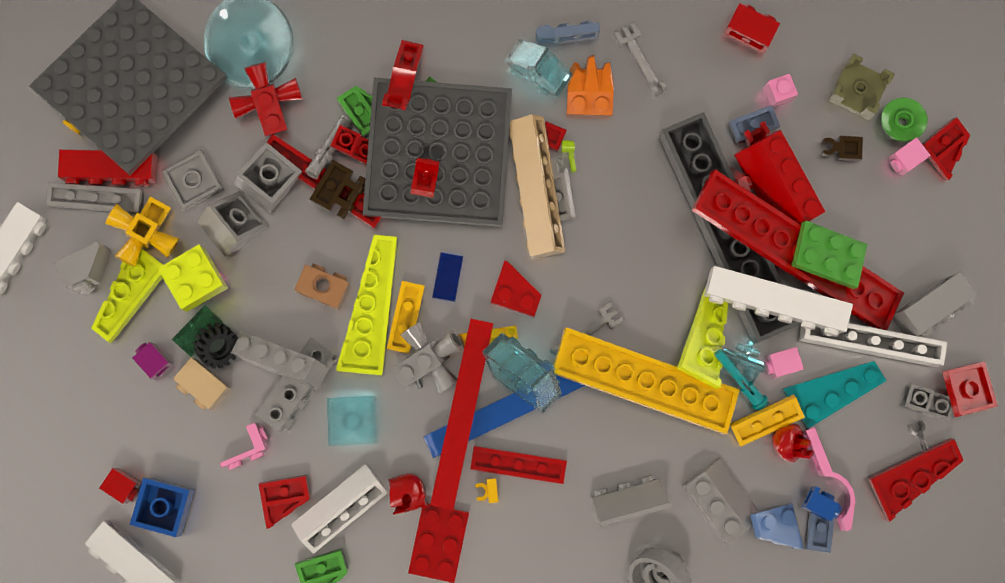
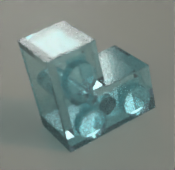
M519 39L505 60L511 67L510 72L518 78L524 76L529 81L538 85L537 90L546 96L551 94L558 97L573 76L570 70L549 48Z

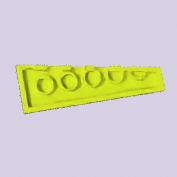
M373 236L351 320L349 321L347 334L336 367L337 372L383 376L397 237Z

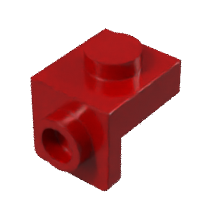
M422 158L416 159L410 194L434 197L439 170L438 161Z

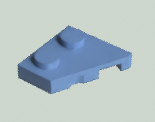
M785 504L750 514L757 539L769 540L774 544L790 546L792 549L804 548L793 504Z

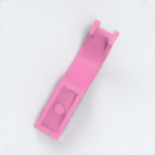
M815 427L803 430L804 439L811 440L808 450H813L814 452L811 458L818 475L834 479L843 490L845 505L836 521L840 531H849L852 529L856 501L854 490L847 479L838 473L832 472Z

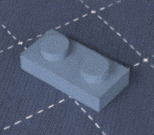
M772 105L728 122L736 144L746 141L744 131L749 130L751 132L759 128V123L765 121L770 131L780 127Z
M809 512L805 549L831 553L834 518L832 521H826Z

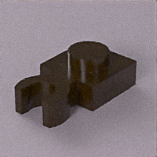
M839 136L838 142L832 138H824L822 140V144H829L831 147L829 151L823 150L821 152L822 156L828 157L833 153H837V160H862L863 137Z

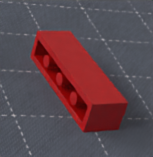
M59 149L58 177L65 181V184L80 185V182H88L89 185L101 186L103 182H112L114 186H126V183H135L136 186L147 187L149 183H156L158 156L153 152L129 175L101 150Z

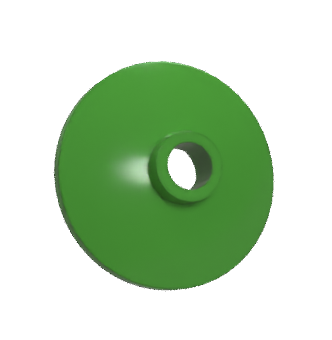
M903 97L890 101L881 114V124L884 131L891 138L901 142L912 141L916 137L919 138L925 131L928 123L927 113L923 106L911 98ZM899 120H904L906 125H901Z

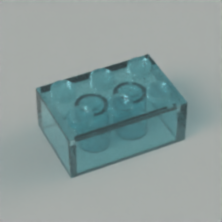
M501 333L482 351L493 378L541 413H544L562 394L559 387L560 382L554 373V366L548 360L542 361L538 358L532 349L522 347L516 338H509Z

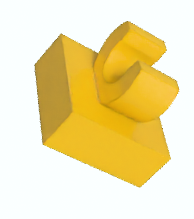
M496 478L487 479V485L484 483H477L475 485V488L482 487L485 489L484 496L476 497L478 501H484L488 498L489 503L498 502Z

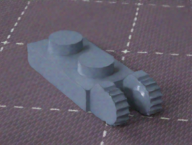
M589 20L581 22L580 25L573 26L569 23L558 25L557 28H552L550 25H541L536 30V41L540 44L598 38L600 33L599 22L593 23V21Z

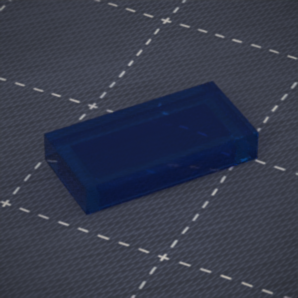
M440 252L432 295L433 299L455 302L463 256Z

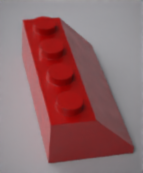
M781 130L768 134L734 154L744 175L750 178L753 185L752 189L756 196L801 225L804 221H811L826 212Z

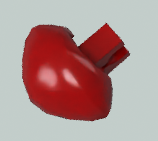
M798 424L784 426L774 432L772 436V444L776 453L788 462L795 463L799 458L810 459L814 454L813 450H807L811 445V440L803 438V431Z

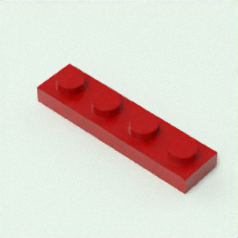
M474 446L470 470L564 484L567 461Z

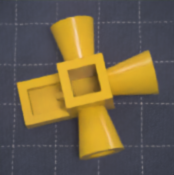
M150 196L141 213H137L133 218L116 204L108 215L105 224L125 230L129 240L114 256L124 263L135 267L142 246L148 249L151 244L169 258L180 238L159 232V229L171 211V207Z

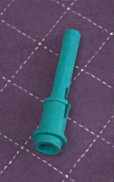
M722 349L717 350L714 353L715 357L739 384L741 393L751 402V407L757 411L767 407L769 404L767 401L768 397L762 395L754 383L748 381ZM741 380H743V382H744V383L747 385V387L751 390L750 392H749V390L744 386V384L741 382Z

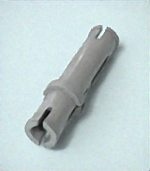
M341 115L320 149H316L314 152L315 157L305 170L307 175L318 179L325 165L331 162L332 155L336 150L330 147L331 141L339 125L349 129L353 124L348 117ZM327 150V153L325 154L324 158L319 163L318 161L320 160L324 152Z

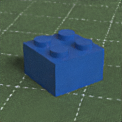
M143 478L129 525L172 537L182 536L195 490L153 478Z

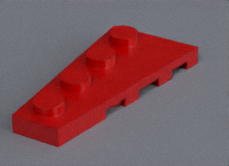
M950 438L868 478L887 521H892L897 513L903 508L909 507L914 499L920 494L927 492L932 484L938 479L944 478L964 461L955 439Z

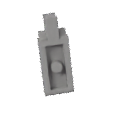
M550 158L560 221L576 218L567 167H564L562 158Z

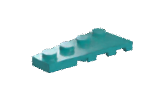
M875 361L783 388L782 391L786 397L795 395L805 417L800 420L805 428L809 429L887 380Z

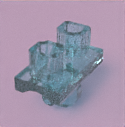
M748 340L746 345L737 343L735 349L743 352V354L724 347L723 352L736 367L737 364L745 366L743 376L747 380L754 382L759 373L764 372L766 367L764 362L749 357V355L758 357L760 351L752 348L753 341Z

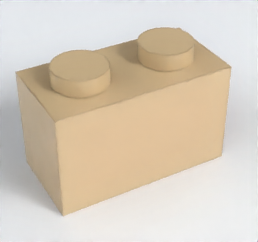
M192 357L173 378L178 383L175 387L185 395L190 393L196 399L193 402L203 410L206 408L214 410L231 389L197 359Z

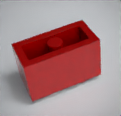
M739 3L724 34L765 53L780 23L771 15H763L757 12L751 5Z

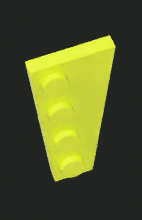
M141 249L135 267L122 261L116 281L112 282L110 294L107 300L103 302L91 329L112 344L163 277L158 268L163 266V264L143 249Z
M704 289L677 369L718 389L721 388L722 379H719L720 369L723 368V365L715 357L714 353L725 345L723 332L724 325L727 323L728 303L716 304L710 302L709 297L704 296Z

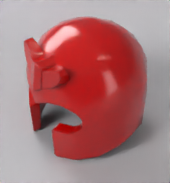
M406 473L388 479L390 485V507H396L393 515L417 510L420 507H428V503L425 501L426 489L424 483L417 475Z

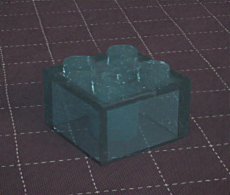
M376 396L327 398L329 446L378 444Z

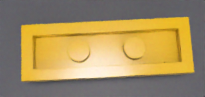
M406 281L401 282L387 350L410 354L412 346L400 334L417 323L425 289L424 285Z
M793 394L730 423V426L741 447L805 417Z

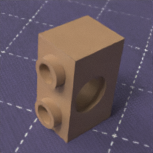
M314 263L311 267L305 264L294 291L340 310L350 287L349 282L346 281L347 277L334 272L333 276L324 272L325 268ZM321 280L329 281V288L325 291H319L317 288Z

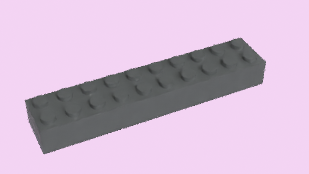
M704 112L661 130L659 138L691 209L711 171L716 169L736 182ZM693 212L718 267L783 285L771 261ZM746 308V311L737 310L753 345L801 324L796 321H792V323L781 322L778 320V316L770 314L769 317L759 316L755 314V310Z

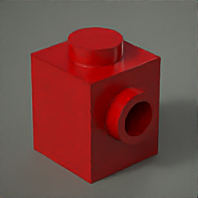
M112 468L99 489L120 503L128 504L138 497L140 491L138 488L142 483L121 469Z

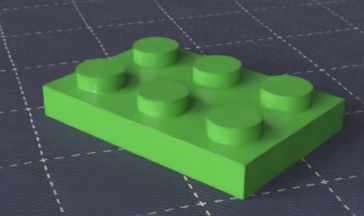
M804 221L801 224L792 266L855 289L859 285L868 244L809 221Z

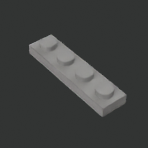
M48 182L46 206L111 212L113 207L118 204L128 213L140 214L143 191L141 189Z

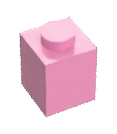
M790 74L768 81L763 88L769 105H772L773 108L792 102L798 95Z
M916 137L891 155L889 159L891 160L892 168L903 176L931 155Z
M797 347L766 356L767 361L764 362L765 369L768 375H772V379L804 369Z

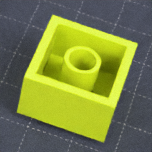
M199 244L158 268L180 309L186 312L228 289L206 249Z

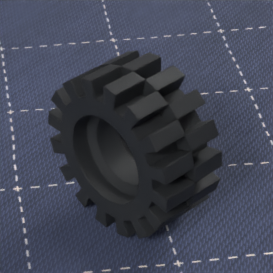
M216 322L214 327L211 324H207V330L202 327L200 329L202 334H196L195 336L198 341L193 342V345L196 347L194 351L206 366L216 369V365L219 369L224 368L223 363L227 366L230 365L229 360L232 359L234 361L236 359L231 351L238 339L237 335L223 323L220 325ZM224 339V345L219 351L214 353L209 351L210 345L215 340Z

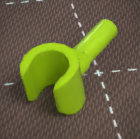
M563 140L561 152L569 153L568 158L571 172L577 171L574 159L575 144L571 140Z

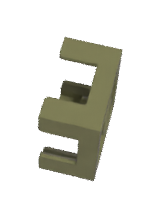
M853 54L847 60L828 101L870 120L877 113L885 88L890 85L895 73L887 69L878 73L861 65L860 63L863 61V58Z

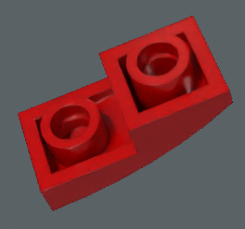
M339 125L330 147L367 165L369 140L360 136L361 134Z

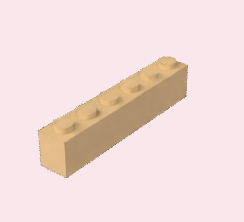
M532 114L511 120L509 136L513 145L512 156L516 164V181L520 189L519 201L523 208V225L527 234V249L530 257L542 258L565 252L544 117Z

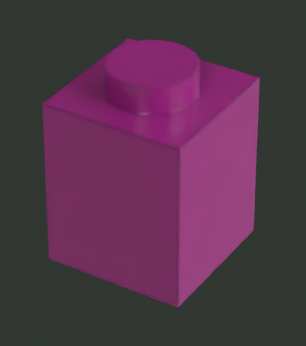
M151 342L140 345L135 350L136 355L132 357L148 377L153 380H157L173 365L156 344Z

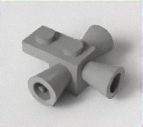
M418 322L400 334L416 350L413 355L392 368L405 388L429 372L432 374L439 393L457 382V378L443 365L450 358L449 355L464 350V343L456 331L450 330L440 341L436 338L428 343L421 324Z

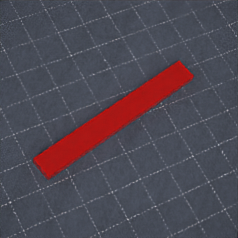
M470 318L431 498V506L454 510L494 323Z

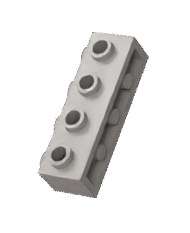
M311 337L300 351L301 354L314 358L328 367L327 372L331 370L336 362L334 360L336 355ZM283 376L258 410L256 416L280 432L283 429L288 430L295 420L293 418L295 412L298 409L301 411L309 400L306 398L311 390L316 391V389Z

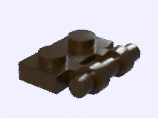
M332 160L309 200L331 212L334 205L339 206L340 210L336 216L344 220L347 214L351 213L354 209L353 204L358 196L363 194L366 178L359 176L356 183L350 180L354 173L353 170ZM345 187H347L351 191L346 200H343L339 197Z

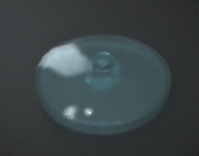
M226 0L214 10L205 28L204 49L207 59L226 74L227 79L225 81L237 87L254 88L244 68L261 62H266L268 82H273L284 72L293 52L294 40L290 22L284 12L270 0Z

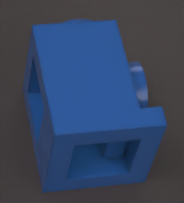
M811 486L801 508L826 521H832L833 518L836 519L841 512L842 506L834 501L835 497L825 491H822L820 494L821 488Z

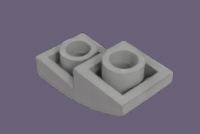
M914 384L910 385L905 407L941 420L950 421L953 409L949 396Z

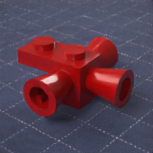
M266 62L245 67L244 70L251 80L254 89L251 90V95L229 97L235 119L256 109L265 136L287 130L280 102L303 100L296 77L275 88L274 83L269 84Z

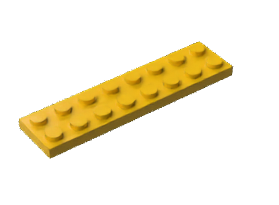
M567 327L564 328L550 372L724 435L728 433L740 389L721 383V388L715 389L678 370L676 366Z

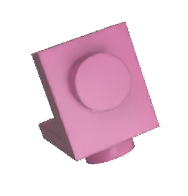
M258 423L246 426L254 449L221 462V468L228 467L229 470L241 466V461L249 457L251 461L263 457V452L268 450L265 441L268 439V435L264 426H259Z

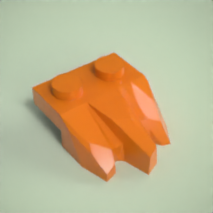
M595 55L587 57L585 68H581L578 63L574 62L567 76L566 113L613 115L614 84L610 62L604 63L602 68H598Z

